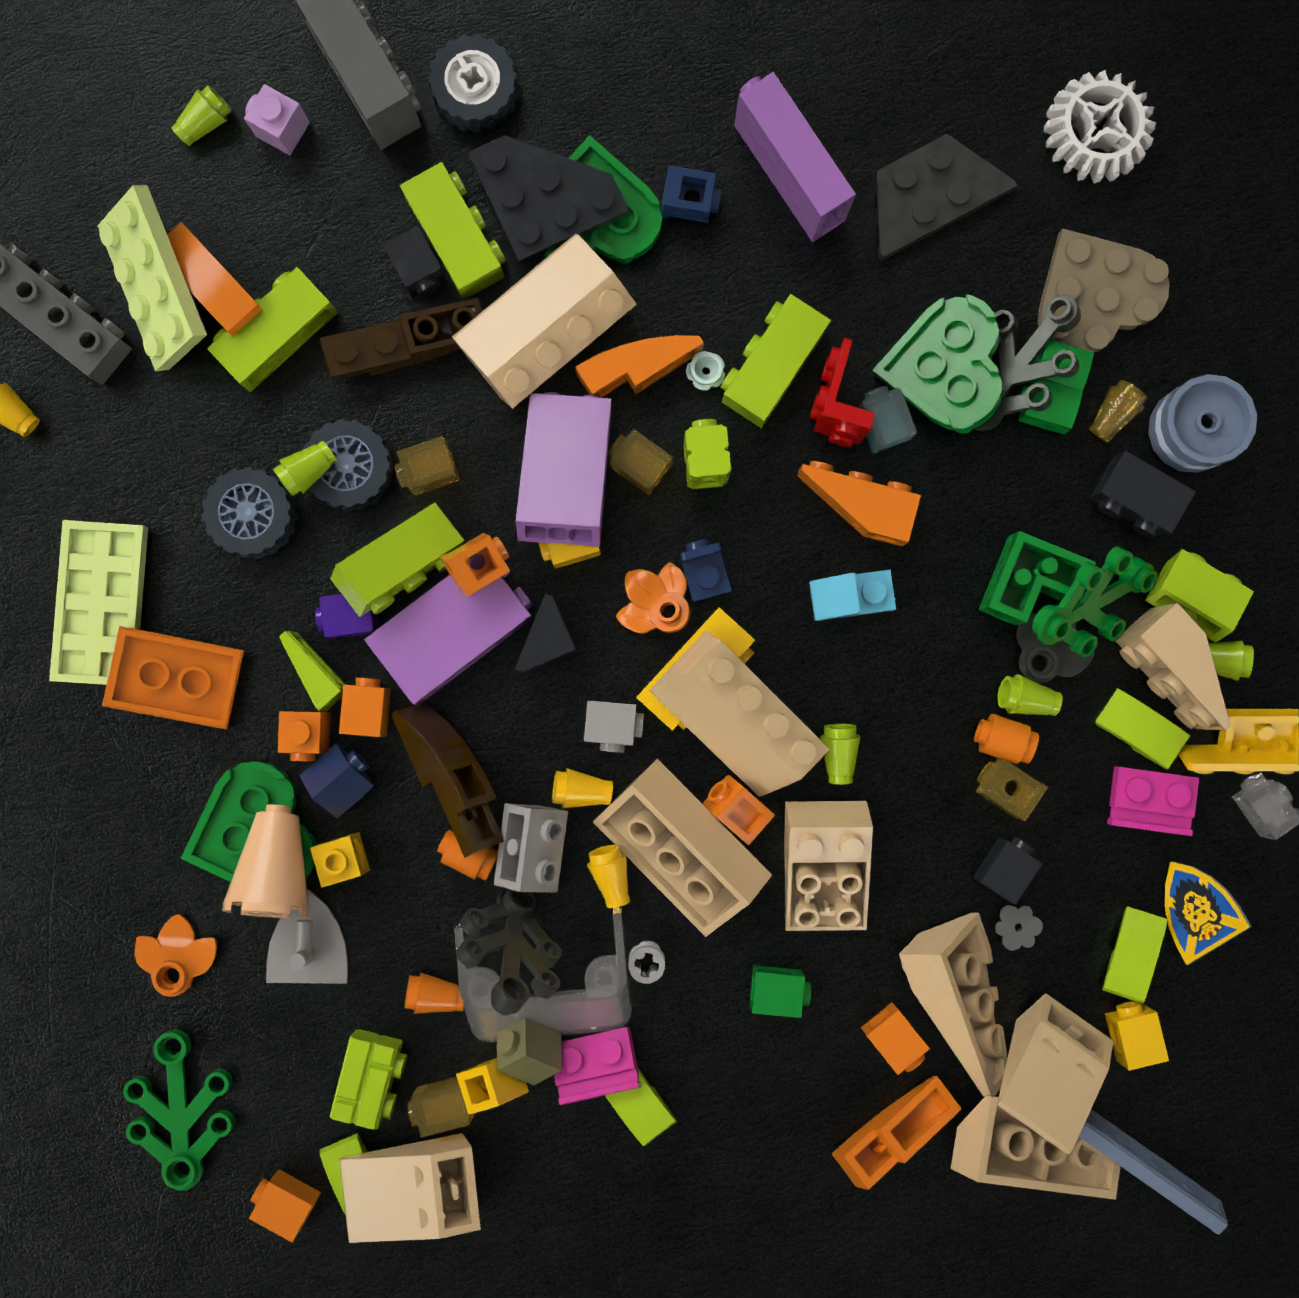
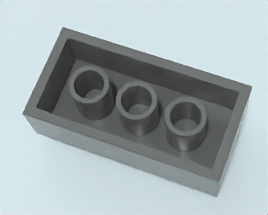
M294 0L303 20L381 150L422 127L416 113L422 109L414 95L416 92L403 70H399L394 61L395 56L383 36L379 37L373 26L375 23L362 1Z

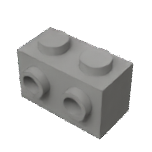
M505 803L501 835L504 842L499 844L494 885L518 892H557L568 811L540 805Z

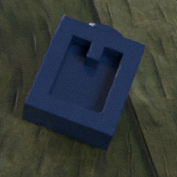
M702 539L685 545L687 552L680 554V561L687 579L692 602L695 603L730 593L732 589L722 559L720 543L710 545L709 539Z

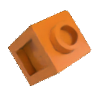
M730 775L716 783L711 788L707 799L703 802V805L748 846L775 816Z

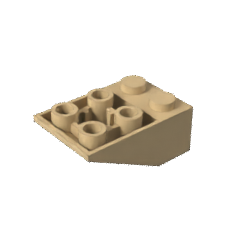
M1178 603L1150 608L1116 640L1122 648L1120 654L1123 659L1136 669L1140 667L1150 678L1147 681L1148 686L1159 697L1163 699L1167 697L1177 708L1174 711L1175 715L1185 726L1190 729L1227 730L1231 726L1206 633Z
M867 801L785 802L786 931L867 930L873 824Z
M1045 993L1016 1019L997 1105L1041 1135L1045 1140L1051 1142L1066 1154H1070L1109 1071L1113 1040Z
M463 1133L340 1158L349 1243L441 1239L481 1230L472 1146Z

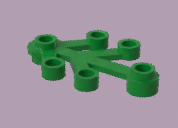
M1114 547L1108 553L1102 568L1090 562L1080 567L1075 581L1058 606L1046 605L1037 613L1032 624L1033 632L1037 634L1038 640L1045 645H1053L1063 640L1070 645L1071 651L1086 658L1096 649L1098 639L1085 630H1075L1072 624L1084 619L1097 627L1098 633L1110 641L1118 640L1125 630L1126 622L1114 614H1105L1100 608L1131 591L1134 593L1150 591L1157 581V572L1154 571L1153 565L1138 557L1133 558L1132 553L1121 547ZM1114 574H1118L1119 581L1106 587ZM1086 589L1087 591L1084 594L1083 598L1079 603H1077L1081 595L1083 594L1084 590Z
M173 1029L162 1034L154 1044L156 1059L166 1065L169 1106L152 1092L151 1081L145 1076H136L128 1081L124 1086L123 1094L128 1102L138 1104L171 1133L172 1147L154 1134V1122L145 1116L136 1118L128 1125L126 1129L127 1139L133 1144L141 1145L162 1163L161 1173L167 1186L174 1190L184 1191L191 1189L200 1181L204 1171L202 1158L219 1138L225 1137L233 1130L235 1117L230 1111L224 1109L214 1113L208 1120V1129L191 1147L189 1129L216 1097L224 1095L231 1088L233 1080L227 1070L217 1069L205 1079L203 1089L187 1106L184 1058L190 1053L191 1041L185 1032ZM171 1039H176L180 1042V1052H175L170 1048L169 1043ZM213 1077H221L224 1080L225 1085L223 1089L214 1087ZM134 1083H138L143 1087L142 1096H137L133 1093L132 1085ZM220 1117L226 1120V1130H221L216 1126V1118ZM136 1124H141L145 1127L146 1136L141 1137L136 1134ZM179 1162H185L189 1166V1174H183L179 1171Z

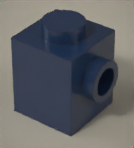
M337 743L300 775L311 798L337 819L374 787L366 773L370 768L367 762L355 750L347 753Z

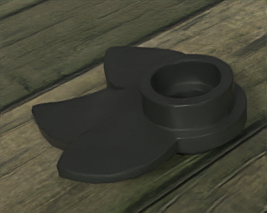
M1032 612L1027 623L1018 625L1016 638L1022 650L1018 662L1019 669L1024 677L1034 682H1048L1056 675L1073 677L1081 673L1094 657V652L1086 658L1079 656L1071 651L1070 645L1063 640L1053 645H1045L1040 642L1037 634L1032 629L1036 616ZM1076 623L1072 624V627H1073L1075 630H1076ZM1035 656H1040L1044 660V667L1040 671L1034 669L1032 665V660Z

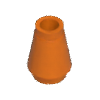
M420 973V976L410 975L405 1008L413 1009L414 1014L463 1011L466 987L458 986L457 984L424 973Z

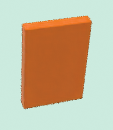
M119 626L102 706L227 729L244 650Z

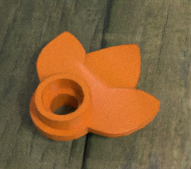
M672 563L665 565L658 576L643 569L629 571L625 576V589L631 603L617 613L618 621L627 629L640 634L651 632L657 628L666 633H674L684 628L690 618V606L684 599L688 586L684 573ZM667 606H675L676 611L672 617H663V611Z
M181 914L174 915L164 924L157 939L151 936H138L135 942V959L140 968L151 974L154 988L160 994L168 997L178 996L187 991L192 984L193 977L202 975L210 969L217 953L216 939L211 937L196 939L191 923ZM170 968H174L179 972L178 982H173L168 978Z

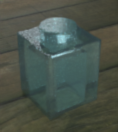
M882 386L864 394L866 400H863L858 408L875 413L871 429L866 434L873 453L909 441L915 436L917 431L900 387L888 391L887 386Z

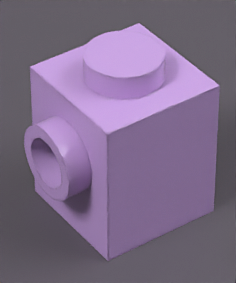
M265 84L258 94H254L250 98L245 110L244 120L255 136L289 156L310 123L299 103Z

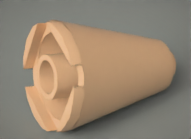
M270 804L266 805V811L256 813L224 899L223 912L231 913L232 905L241 906V915L289 918L291 910H300L299 919L308 918L309 906L299 816L291 814V807Z

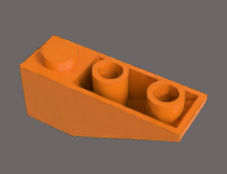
M811 461L810 465L802 464L797 476L861 535L898 546H904L909 542L921 497L919 494L911 493V486L899 482H888L887 486L873 483L872 476L856 471H850L848 476L833 472L834 467L832 465L819 461Z

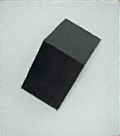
M544 595L515 670L523 673H528L577 651L557 602L551 595Z

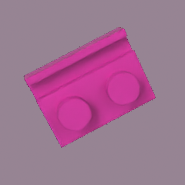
M1114 766L1109 804L1111 811L1107 824L1192 836L1191 824L1192 818L1195 817L1199 778Z
M629 1027L561 1042L562 1071L554 1075L556 1086H558L559 1105L642 1088L638 1078V1066Z

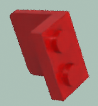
M848 338L843 339L839 348L832 347L821 376V380L826 381L827 386L821 385L810 414V418L816 420L813 432L830 436L829 441L831 443L844 447H852L853 443L858 445L861 443L871 429L875 415L874 412L835 401L852 344V340Z

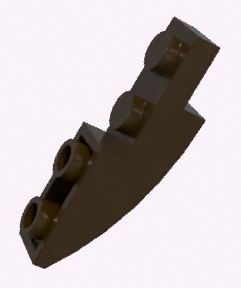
M478 298L402 314L397 321L320 338V345L331 381L368 372L370 376H374L460 350L461 348L452 336L482 312Z
M427 703L394 711L391 716L423 788L433 785L464 858L504 842L488 806V803L497 797L478 761L455 729Z

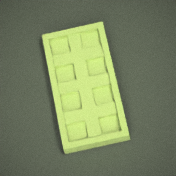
M133 185L99 223L100 239L107 248L114 266L115 277L121 283L129 303V312L136 321L143 339L145 352L150 356L155 371L170 370L207 334L147 185Z
M63 520L49 681L107 685L119 626L140 630L148 527L143 525Z

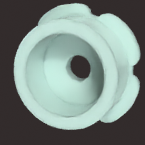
M707 351L698 352L692 357V362L687 365V378L693 381L695 388L708 391L710 387H718L724 381L725 373L723 369L725 364L717 354ZM708 368L710 373L705 375L702 370Z

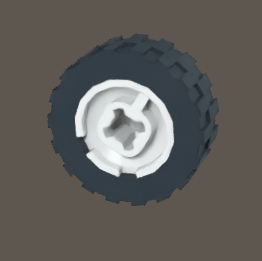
M474 34V36L462 35L454 41L451 39L446 42V46L436 52V58L434 61H431L429 67L431 72L430 76L428 75L430 92L441 116L445 117L446 122L451 126L455 125L459 130L465 132L470 130L474 133H481L482 130L486 129L490 131L495 129V126L499 123L503 124L507 120L509 113H512L516 107L515 101L516 99L518 100L519 84L512 58L508 57L507 50L503 46L497 45L495 40L491 38L486 39L482 35Z

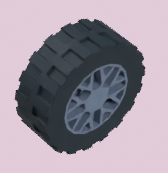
M340 419L332 424L330 422L324 424L323 428L319 431L316 430L311 435L310 441L306 442L303 449L314 444L317 445L323 440L337 459L309 488L318 499L330 507L347 512H352L355 509L359 511L365 510L367 506L377 504L379 499L389 491L388 487L390 482L393 483V468H395V462L391 456L392 451L384 439L370 426H366L356 420L351 422Z
M244 467V469L240 470L237 468L229 470V473L226 475H220L216 478L217 481L213 486H209L206 499H203L202 503L204 507L202 521L206 524L207 528L205 530L208 536L214 539L213 542L217 546L243 558L249 559V557L259 559L264 558L265 555L277 553L280 547H284L289 542L290 535H293L296 529L294 527L295 521L298 520V513L295 509L297 504L295 498L290 495L279 479L264 470Z

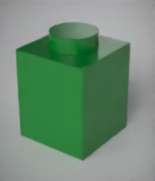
M753 965L749 1005L751 1012L754 1014L802 1018V1007H809L811 999V982L805 981V975L802 970Z

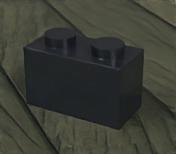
M1124 451L1112 458L1090 499L1099 503L1098 509L1104 514L1117 519L1121 516L1134 524L1132 528L1137 533L1154 539L1155 537L1160 538L1172 534L1196 491L1131 453Z

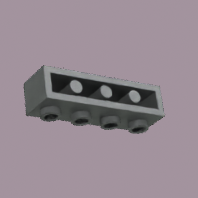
M12 243L7 249L0 244V307L85 375L103 385L132 350L129 345L121 340L125 332L106 317L101 323L90 315L95 308L76 293L70 298L60 291L64 284L44 268L40 273L32 269L29 264L33 259Z

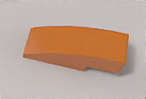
M180 222L167 236L188 289L233 337L262 308L189 229Z
M675 335L648 338L600 353L579 364L575 369L577 377L589 395L602 398L627 381L635 394L691 360L698 352H702L704 342L700 336Z
M932 1076L876 1115L839 1146L832 1155L856 1187L869 1190L896 1163L905 1164L961 1110V1107L938 1076Z

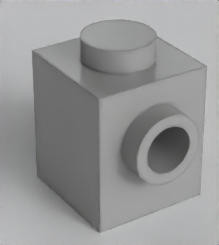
M587 701L584 741L601 743L600 751L624 753L625 745L633 746L634 737L642 738L644 714L636 713L637 705Z

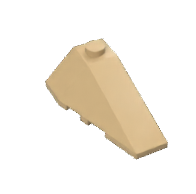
M970 913L918 933L900 952L899 956L913 993L984 1097L986 1095L995 1096L1001 1089L1008 1057L1003 1027L1000 1024H995L994 1002L999 1000L997 986H990L987 964L993 962L991 947L979 913Z
M986 1095L957 1127L951 1169L977 1182L1116 1199L1120 1165L1080 1137H1078L1072 1152L1066 1154L998 1106V1096Z

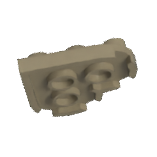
M1062 229L1058 233L1039 306L1038 326L1045 320V308L1051 299L1061 295L1069 296L1075 300L1081 310L1080 322L1074 329L1068 332L1057 331L1051 340L1094 353L1099 352L1114 339L1118 329L1132 330L1138 326L1148 324L1163 310L1169 297L1168 265L1163 260L1156 259L1155 256L1141 249ZM1067 306L1057 309L1054 315L1063 314Z

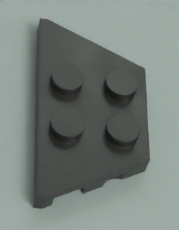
M948 134L881 168L875 175V194L878 205L876 220L879 231V260L883 261L1009 194L1017 187L1015 180Z

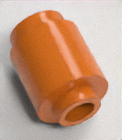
M991 714L987 720H980L975 732L974 741L979 743V752L1014 764H1019L1020 761L1028 764L1036 752L1039 734L1031 731V727Z
M449 829L437 852L443 854L441 863L474 880L479 877L486 881L498 857V850L492 847L464 858L453 831Z

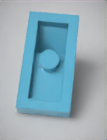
M891 570L862 574L848 573L809 582L815 621L896 610Z

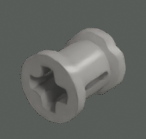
M641 941L631 949L629 954L630 974L636 981L643 984L657 981L665 970V955L657 943ZM645 953H651L653 962L658 963L657 965L651 964L649 970H642L641 962L636 960L643 959Z

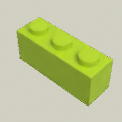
M440 162L400 185L407 202L463 300L505 278L501 264L506 262L505 257L496 241L493 240L488 243L481 230L486 228V224L476 206L474 205L468 209L462 196L467 191L456 171L448 174L443 163Z
M298 267L292 272H285L280 275L273 283V289L262 299L254 300L262 310L232 337L222 328L214 336V343L207 348L238 383L249 392L253 391L338 313L327 298Z
M792 294L789 295L784 304L779 301L775 303L764 321L769 324V327L762 337L757 334L753 336L742 354L747 357V360L740 370L733 367L720 387L725 390L722 403L760 428L763 427L831 322L829 318Z
M433 503L336 564L330 579L359 617H362L371 610L374 614H378L395 601L393 596L401 590L405 589L407 593H410L421 586L427 580L425 575L433 569L437 568L439 572L444 571L446 568L440 557L461 547L464 539L438 505Z

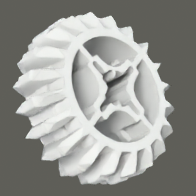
M1105 70L1099 72L1095 79L1088 72L1082 76L1079 82L1075 79L1071 80L1065 87V90L1057 93L1054 98L1055 104L1051 105L1047 111V117L1050 120L1045 124L1044 132L1051 136L1046 141V148L1058 149L1053 155V162L1064 159L1067 162L1063 168L1064 173L1070 172L1072 168L1077 169L1078 181L1083 180L1088 173L1091 174L1093 183L1100 182L1104 175L1110 182L1115 180L1119 173L1123 175L1128 174L1134 168V164H1139L1143 160L1146 153L1144 150H1147L1152 145L1153 138L1150 134L1154 131L1156 122L1148 120V118L1153 114L1154 107L1142 105L1146 99L1147 92L1136 95L1133 92L1136 81L1128 83L1127 86L1121 84V73L1115 75L1111 81L1108 80ZM1093 102L1103 103V104H1106V105H1105V106H1098V105L1094 104ZM1119 115L1122 117L1126 127L1120 122ZM1104 118H1107L1106 123L1102 127L1103 130H1099L1096 136L1092 137L1091 134L1097 128L1096 125H1099ZM1072 126L1079 132L1080 141L1075 136ZM1099 148L1107 153H1098L1092 151V149Z

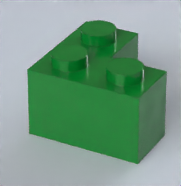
M1018 531L1008 536L979 611L1013 625L1027 623L1039 592L1062 601L1075 581L1080 567L1087 562L1094 565L1096 562Z

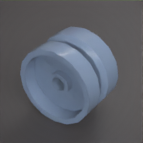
M1207 374L1190 379L1158 401L1150 415L1148 434L1153 450L1165 464L1178 471L1198 473L1233 460L1248 448L1256 433L1257 413L1253 399L1242 385L1226 376Z

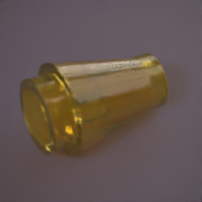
M1120 380L1116 387H1110L1089 430L1102 440L1109 442L1117 432L1144 410L1143 403L1146 401L1147 396L1129 382Z

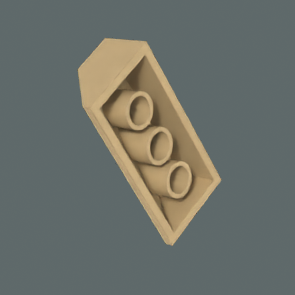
M574 234L452 336V338L498 396L513 409L637 304L615 273L578 234Z
M707 631L691 645L649 690L759 797L801 780L829 750L720 639Z
M658 759L639 775L593 821L615 845L620 846L621 851L626 854L635 866L705 937L748 906L772 876Z

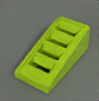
M284 631L279 637L315 708L319 712L329 710L342 698L343 685L346 684L297 632Z

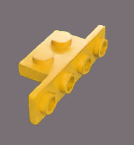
M1226 709L1231 726L1227 730H1220L1217 745H1184L1178 754L1188 770L1199 774H1211L1214 771H1234L1239 774H1252L1254 771H1274L1280 774H1292L1295 771H1299V709Z

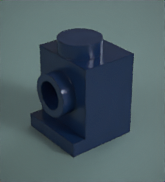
M668 165L661 205L662 218L669 219L670 216L708 223L710 212L718 213L722 191L720 188H714L716 173ZM693 195L699 199V202L686 201L685 198Z

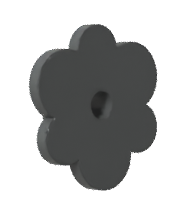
M1007 905L1000 911L1001 921L996 923L995 931L1002 936V943L1009 950H1017L1021 945L1026 948L1032 947L1035 943L1034 936L1039 935L1043 929L1042 921L1038 917L1032 916L1033 912L1029 906L1022 905L1017 909L1015 906ZM1019 923V929L1015 930V925Z

